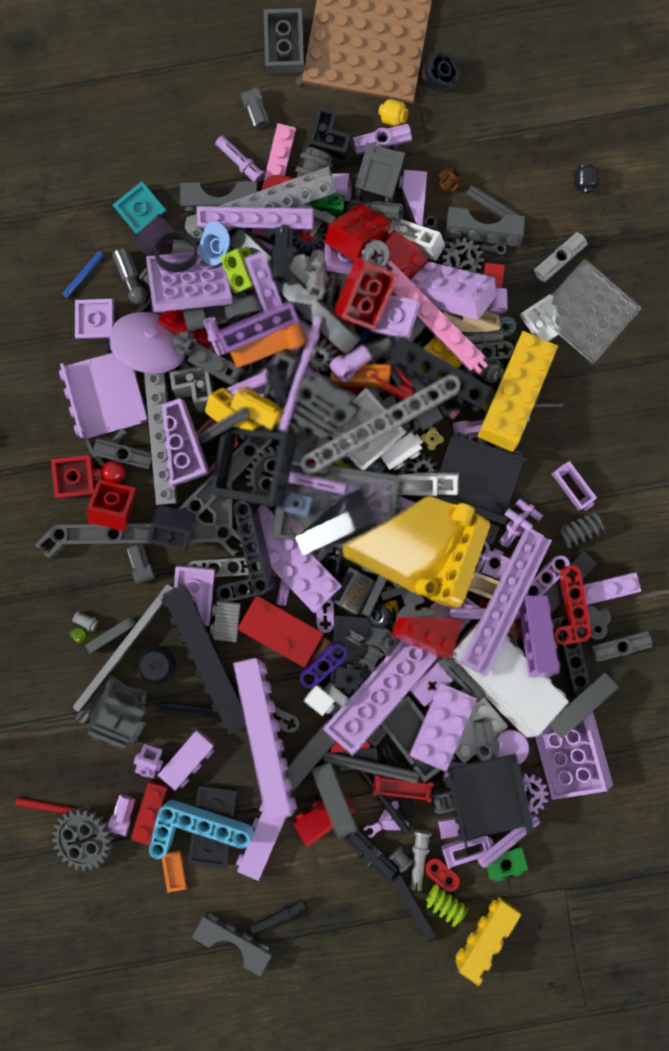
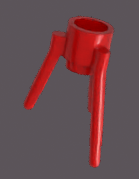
M393 367L405 384L401 382L397 388L376 375L370 374L371 378L390 390H386V388L379 389L396 396L401 401L408 399L415 391L412 388L414 383L409 381L399 368Z

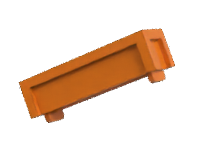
M365 364L356 370L355 375L347 382H342L333 370L331 371L330 379L337 386L375 387L390 390L371 378L370 374H374L390 384V376H392L393 372L391 365Z

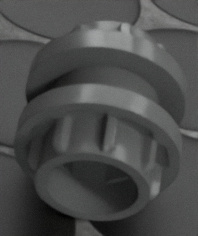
M309 147L305 153H301L300 158L305 161L302 167H296L295 172L298 173L297 177L328 166L332 169L333 164L330 163L332 157L326 152Z

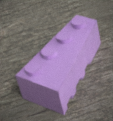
M179 398L163 404L162 411L166 433L165 442L168 454L170 486H177L210 474L185 400Z

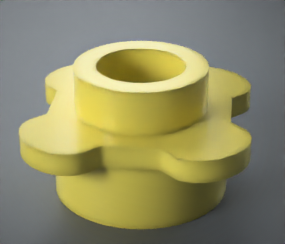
M431 427L429 432L421 436L422 442L428 445L429 450H434L435 446L444 440L443 436H440L434 427Z

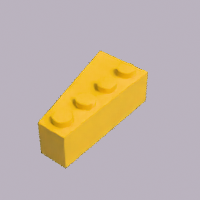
M501 897L492 901L489 906L490 911L486 917H481L477 925L479 927L475 933L471 932L467 938L466 946L464 949L461 948L455 957L459 972L478 986L482 982L480 978L484 970L488 971L492 965V955L499 953L501 950L503 937L507 938L521 916L518 909Z

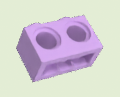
M493 549V551H489L479 573L500 580L510 558L503 556L504 552ZM492 558H496L499 562L496 569L491 568L489 565V561Z

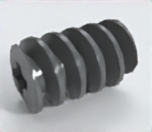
M595 512L591 513V518L588 515L584 516V521L579 518L577 519V524L572 521L570 522V527L565 524L562 527L563 530L561 529L562 537L569 549L571 548L572 541L577 546L578 539H581L584 543L585 536L592 540V533L597 537L600 536L599 530L605 533L601 519Z

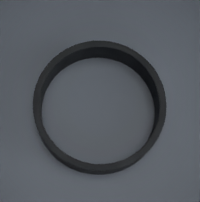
M182 231L166 232L155 242V259L158 265L167 271H186L197 260V244L195 239L188 233ZM182 240L189 243L195 251L192 257L185 262L169 263L158 255V250L168 241Z

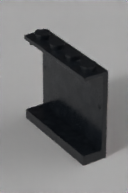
M458 432L457 435L452 434L439 473H459L458 494H437V496L431 497L450 504L458 505L462 503L469 505L475 509L474 513L486 519L506 524L508 517L505 516L523 461H527L528 458L523 457V452L517 450L511 453L495 444L494 447L486 445L487 441L476 438L474 441L468 439L469 435Z
M516 753L447 769L448 777H445L447 789L451 788L452 794L449 795L451 807H456L457 812H453L455 823H460L461 829H458L457 832L459 840L464 841L465 848H468L467 841L469 839L525 827L527 834L535 832Z

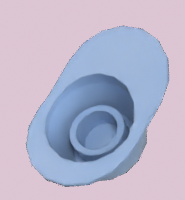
M212 221L205 227L199 245V253L205 263L218 265L222 262L220 257L230 251V238L227 229L221 223Z

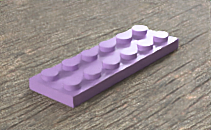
M261 505L258 508L271 568L309 609L316 613L343 586L311 553L303 556L298 541L272 537L275 515L266 505ZM249 523V524H248V530H249V532H252L253 527H252V525ZM253 542L252 548L256 551L257 545Z

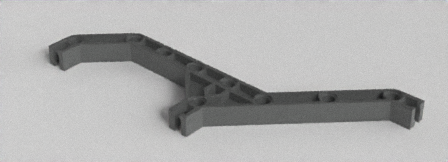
M249 436L232 454L225 489L233 490V483L252 465L250 460H257L255 454L261 456V449L266 451L268 446L275 440ZM247 447L255 448L254 455H245ZM212 474L178 510L196 514L190 543H220L235 557L239 550H233L227 543L232 536L241 541L240 535L234 530V500L209 494ZM194 501L201 503L200 510H192L191 505ZM209 510L213 514V523H205L200 517ZM94 524L55 525L35 546L38 549L45 550L46 547L44 545L52 539L56 545L50 552L45 551L44 555L53 559L67 544H151L147 542L151 524H128L125 531L118 530L119 537L117 539H112L111 531L113 529ZM223 527L227 528L229 532L226 538H221L218 534L219 530ZM62 529L65 536L62 540H59L57 532Z

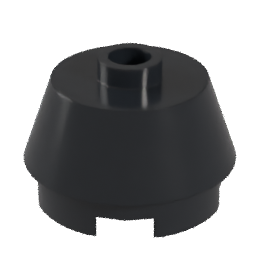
M441 51L432 53L426 59L421 77L429 89L448 90L458 80L460 70L452 60L454 57L451 54Z
M151 646L140 654L137 668L140 676L145 681L151 684H162L173 676L176 662L173 654L167 648Z

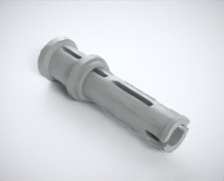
M417 829L414 831L416 835L415 846L412 847L415 855L410 889L415 891V888H417V891H422L425 858L430 851L428 843L432 833L427 830Z

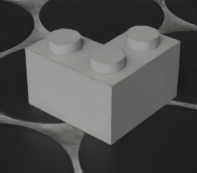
M198 367L170 372L172 390L177 399L192 396L197 411H205L209 395L215 392L212 375Z

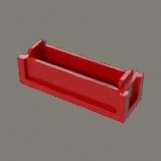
M374 774L372 794L375 796L382 794L422 799L431 802L432 798L430 796L433 781L427 780L424 782L423 779H418L417 783Z

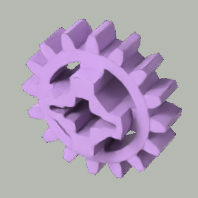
M523 773L525 792L528 790L531 793L527 798L530 814L532 811L538 814V808L544 809L542 803H548L544 796L549 795V792L543 790L547 786L545 783L540 784L542 781L540 777L535 780L534 774L528 777L526 773ZM530 782L537 785L538 789H532Z

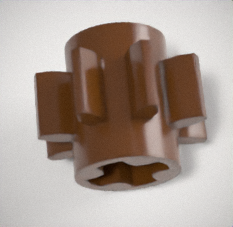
M455 168L444 169L439 175L441 178L439 185L446 192H450V190L452 192L457 191L462 185L460 182L462 175Z

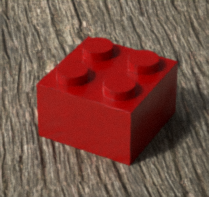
M98 479L87 507V523L125 531L136 502V488Z

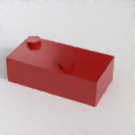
M258 595L253 600L237 628L239 631L304 668L324 634Z

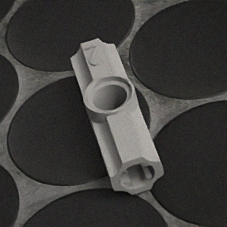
M576 232L534 269L536 276L545 283L588 245L584 236ZM557 254H562V255H564L565 260H564V261L558 260L556 255H557Z
M317 249L312 251L309 264L305 268L308 275L306 293L309 298H314L315 300L322 298V295L325 293V284L329 281L325 269V251Z

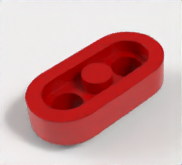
M434 857L427 860L425 871L432 880L448 892L458 888V875L451 868L448 869L447 865L439 858ZM433 864L438 865L436 870L431 869ZM451 877L452 882L447 883L446 878Z

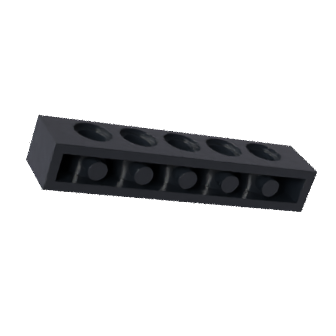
M393 336L383 358L389 360V365L395 368H403L405 374L411 377H419L421 379L420 382L427 386H431L439 381L437 378L439 371L442 374L441 380L447 376L456 377L459 380L460 387L452 400L459 404L465 403L469 406L468 409L475 413H479V411L487 412L497 392L402 336ZM406 353H408L410 356V360L408 363L405 361L404 358ZM422 362L426 365L424 372L421 370ZM447 382L445 388L449 391L455 390L453 387L454 382ZM470 390L473 391V397H472V398H470V396H469Z

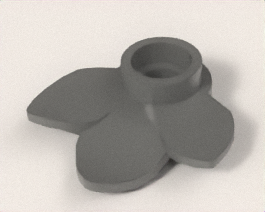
M588 604L587 609L591 626L590 637L594 640H601L605 638L608 632L607 625L611 621L610 612L607 608L598 611L594 606ZM579 627L577 629L578 633L584 635V628ZM600 627L602 631L600 633H596L594 631V628Z

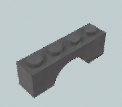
M237 182L233 191L223 197L208 195L201 188L200 183H180V206L182 211L190 214L197 212V206H220L258 192L257 182Z
M449 207L445 237L452 239L466 238V240L489 242L491 244L520 246L524 235L525 216L505 214L503 219L497 223L484 224L476 221L470 215L468 209Z
M205 912L192 938L207 947L219 941L234 943L243 954V967L261 976L272 956L271 947L265 942H257L247 932L241 933L236 930L237 928L229 922L225 924L219 920L220 918L217 915Z

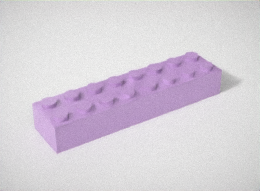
M258 658L234 663L267 821L290 816L295 813L294 810L297 809L295 798H291L290 790L293 789L291 779L286 776L288 764L286 758L282 757L281 751H284L283 741L278 739L277 732L280 731L278 720H275L273 716L276 709L274 701H271L269 697L272 691L270 683L265 679V675L268 674L266 664Z

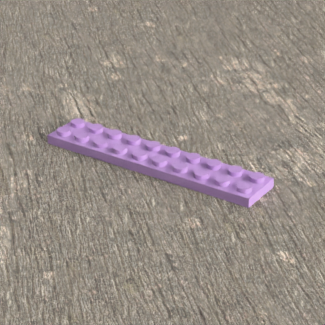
M465 597L462 605L456 608L480 607ZM434 602L430 608L435 610L436 618L451 619L450 610L455 607L442 606ZM456 619L463 620L459 634L472 619ZM401 640L391 655L381 662L323 730L351 755H354L439 657Z

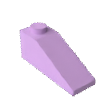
M404 170L403 176L399 177V188H402V196L413 223L423 226L427 172Z

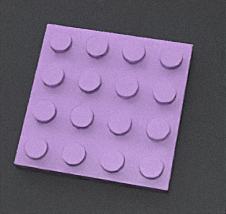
M197 251V260L190 269L182 272H170L158 265L155 256H146L153 312L232 304L229 281L223 268V263L209 265L204 262L199 251ZM194 252L159 256L169 263H182L190 259Z

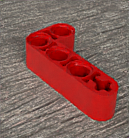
M565 566L560 570V581L568 625L558 626L553 629L556 643L564 645L586 641L591 636V626L580 569L576 566ZM569 572H573V573H574L573 576L567 577V573H569ZM576 582V585H568V583ZM573 588L578 592L575 599L570 597V590ZM578 607L581 610V615L575 618L573 611ZM579 627L584 628V635L582 637L577 636V629ZM561 630L566 634L565 639L562 641L557 637L558 632Z

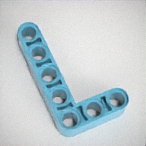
M168 800L158 812L149 852L155 859L163 858L172 845L176 827L238 848L248 846L254 835V830L248 824L175 800ZM166 809L171 810L173 814H169ZM184 815H188L191 820H187ZM203 821L208 822L210 826L204 825ZM162 827H165L168 832L164 831ZM221 827L226 828L228 832H224ZM240 833L245 834L247 838H242Z

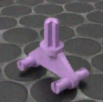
M521 498L515 505L524 510L522 514L518 515L510 508L505 513L507 517L515 522L510 521L506 525L507 530L499 541L502 546L509 547L515 537L523 533L521 527L528 532L532 529L534 525L525 520L529 514L538 522L543 517L541 513L534 509L535 506L532 504L528 505Z

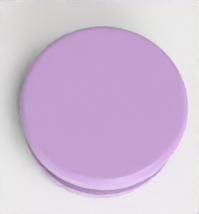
M505 729L495 737L500 744L498 757L516 753L519 764L527 758L529 752L527 739L517 730Z

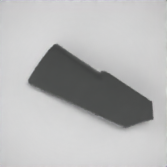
M257 293L231 295L232 304L183 309L188 331L191 332L205 328L203 321L210 317L216 319L217 325L224 323L233 325L263 312Z

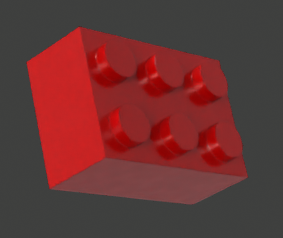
M361 203L330 223L324 243L355 261L356 257L362 258L363 254L361 251L366 248V244L371 243L372 240L384 242L387 239L392 222L386 219L385 216L371 210L369 206Z
M356 257L333 312L343 319L375 330L399 275Z

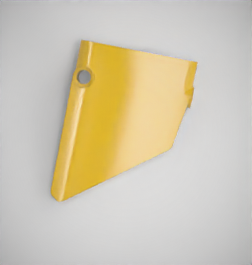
M425 497L386 523L344 545V555L346 558L417 595H423L442 606L456 608L461 606L465 600L490 528V522L479 514L474 513L475 509L469 505L462 503L455 505L433 497Z

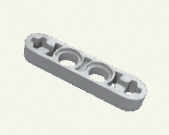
M245 558L192 561L187 565L194 566L193 564H196L197 567H204L203 563H206L205 568H209L210 564L217 563L220 570L214 577L249 575L247 568H244L245 573H241V561H245L244 565H246ZM257 561V563H256V564H258V568H257V569H258V570H261V563H260L259 561ZM231 562H236L239 565V569L235 573H231L228 570V565Z

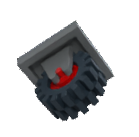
M299 203L297 208H313L309 204ZM314 209L313 229H293L292 247H296L295 251L298 253L300 250L302 251L301 254L306 252L307 256H310L312 251L320 250L325 241L330 223L335 220V217L329 212Z

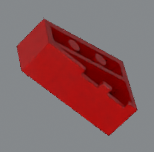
M413 616L398 617L392 636L439 658L452 657L463 620Z

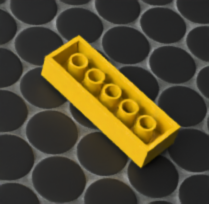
M522 331L477 437L511 452L514 451L558 345Z

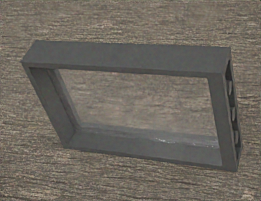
M293 461L292 472L308 473L303 469L302 462L297 463ZM306 463L308 469H314L316 464ZM328 466L317 473L310 474V476L347 483L344 495L310 487L306 489L301 485L288 483L286 496H289V493L292 492L314 499L310 518L285 512V507H277L272 537L297 541L296 537L339 499L362 489L376 526L328 545L344 548V545L396 517L397 512L400 513L402 501H399V495L404 491L405 482L402 481L400 476ZM298 500L294 501L293 506L295 508L299 507L300 502Z

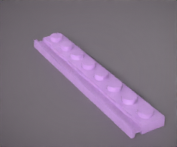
M533 529L529 532L524 530L460 661L462 665L482 674L484 677L488 675L552 540L545 538Z

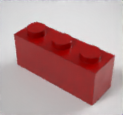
M152 779L148 782L131 840L150 845L158 812L164 805L168 792V784Z

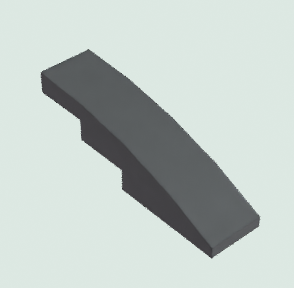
M604 673L548 725L563 739L619 687Z

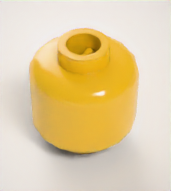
M388 99L384 104H381L379 115L384 124L396 127L406 122L408 109H406V105L403 102Z

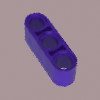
M334 642L301 671V684L305 688H313L346 659L347 650L342 642ZM341 648L343 653L340 656H335L333 650ZM321 661H327L329 666L321 669L318 664ZM312 674L314 679L311 682H307L304 680V676Z

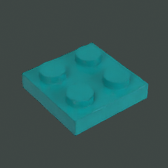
M142 181L113 204V207L137 236L167 213L165 208Z

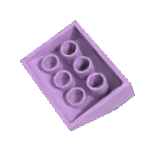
M593 712L563 739L549 725L538 736H535L552 800L605 792L613 786Z

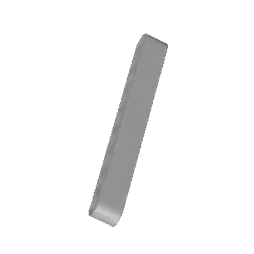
M447 376L309 453L302 459L303 469L310 474L317 473L448 400L458 393L460 387L459 380L454 376ZM447 382H454L457 387L455 390L449 391L445 388ZM432 391L439 394L438 399L435 401H431L427 397ZM414 401L421 403V408L417 411L410 408L411 403ZM395 411H401L404 413V417L401 420H395L393 414ZM380 420L386 422V427L383 430L375 428L376 423ZM362 430L369 432V436L365 440L358 438V434ZM344 440L351 441V447L347 450L341 448V443ZM331 449L334 452V456L329 460L325 459L324 452ZM308 460H316V467L314 469L307 468L306 463Z

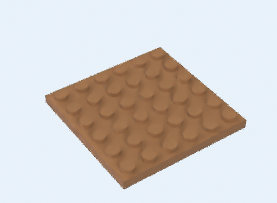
M317 0L302 83L413 104L432 0Z

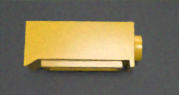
M245 385L236 391L230 408L236 411L247 407L250 412L249 418L271 430L276 425L281 424L285 409L284 406L281 408L280 405L277 406L271 400L250 389L248 390Z

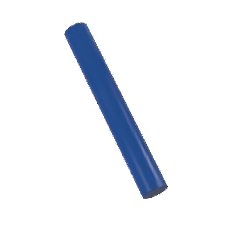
M100 251L94 255L62 293L64 297L68 299L101 261L104 255Z

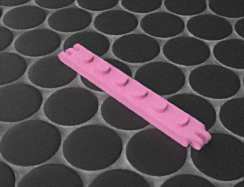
M389 260L387 265L391 268L390 271L399 275L392 292L399 297L418 300L420 306L416 317L470 371L474 369L480 374L482 370L478 364L483 368L488 366L483 360L485 356Z

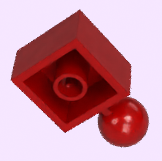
M91 455L51 459L54 493L57 499L92 496L98 479L120 484L126 474L124 466L117 461H108L101 469H95L94 458ZM74 473L78 475V479H76V481L71 480V477L74 476Z

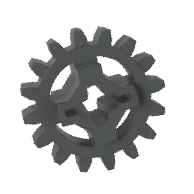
M466 238L462 242L456 239L455 245L450 242L448 245L450 249H444L446 254L442 256V260L446 261L443 263L444 266L453 267L450 262L451 258L455 264L453 268L461 270L468 268V271L477 273L476 270H481L482 267L479 264H482L484 259L479 257L483 255V251H477L479 245L473 246V240L466 243ZM470 252L474 254L475 259L471 257ZM466 253L465 260L459 266L460 259Z

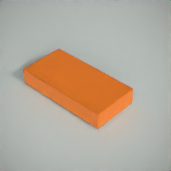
M181 849L167 852L162 858L167 893L187 889Z

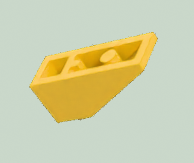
M224 388L211 393L205 413L217 422L236 412V410L230 408L234 396ZM247 417L234 426L254 430L262 424Z

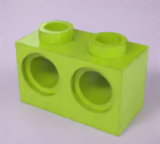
M249 246L237 248L220 257L234 294L245 292L255 287L244 259L252 255Z

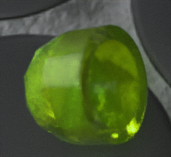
M75 628L69 633L78 645L85 639V632L81 628Z

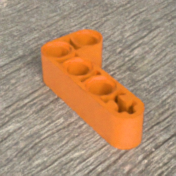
M299 321L231 350L230 353L236 367H241L284 349H293L301 346L306 342V336Z

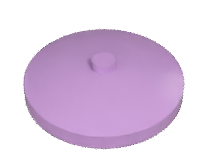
M149 312L128 314L120 318L111 329L110 347L113 354L120 362L134 370L145 373L167 372L178 367L185 359L186 354L183 356L176 353L177 349L173 348V339L176 335L157 323L160 317L159 314Z

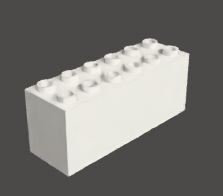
M480 621L474 623L456 642L453 655L450 658L456 665L459 664L462 667L461 670L485 693V697L525 738L538 736L569 702L565 698L566 695L551 684L552 681L549 677L529 678L527 661L523 651L518 647H514L507 635L486 677L462 665L460 661Z

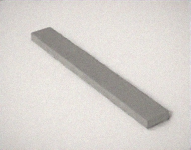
M171 584L165 586L74 704L73 708L77 712L83 709L102 682L113 671L163 606L161 601L163 593L174 588Z

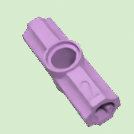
M408 124L388 129L379 128L376 132L353 137L356 155L365 153L368 143L388 148L412 141ZM383 136L387 141L379 142L378 138Z

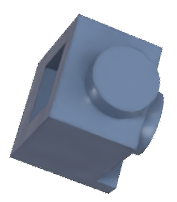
M290 492L289 496L285 498V512L310 518L314 499ZM296 500L300 502V506L297 508L293 506Z

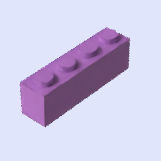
M287 301L217 331V334L227 353L297 323L299 320L292 303Z
M525 596L519 608L529 678L551 677L559 673L560 665L556 655L557 645L553 636L554 625L551 621V606L547 596Z

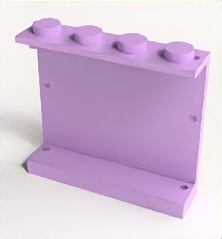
M113 353L67 366L63 363L60 364L62 370H59L61 380L65 381L66 384L64 393L67 400L70 399L71 402L69 411L71 417H75L77 424L74 425L75 433L81 439L85 440L118 431L121 428L125 429L149 422L136 370L120 362Z

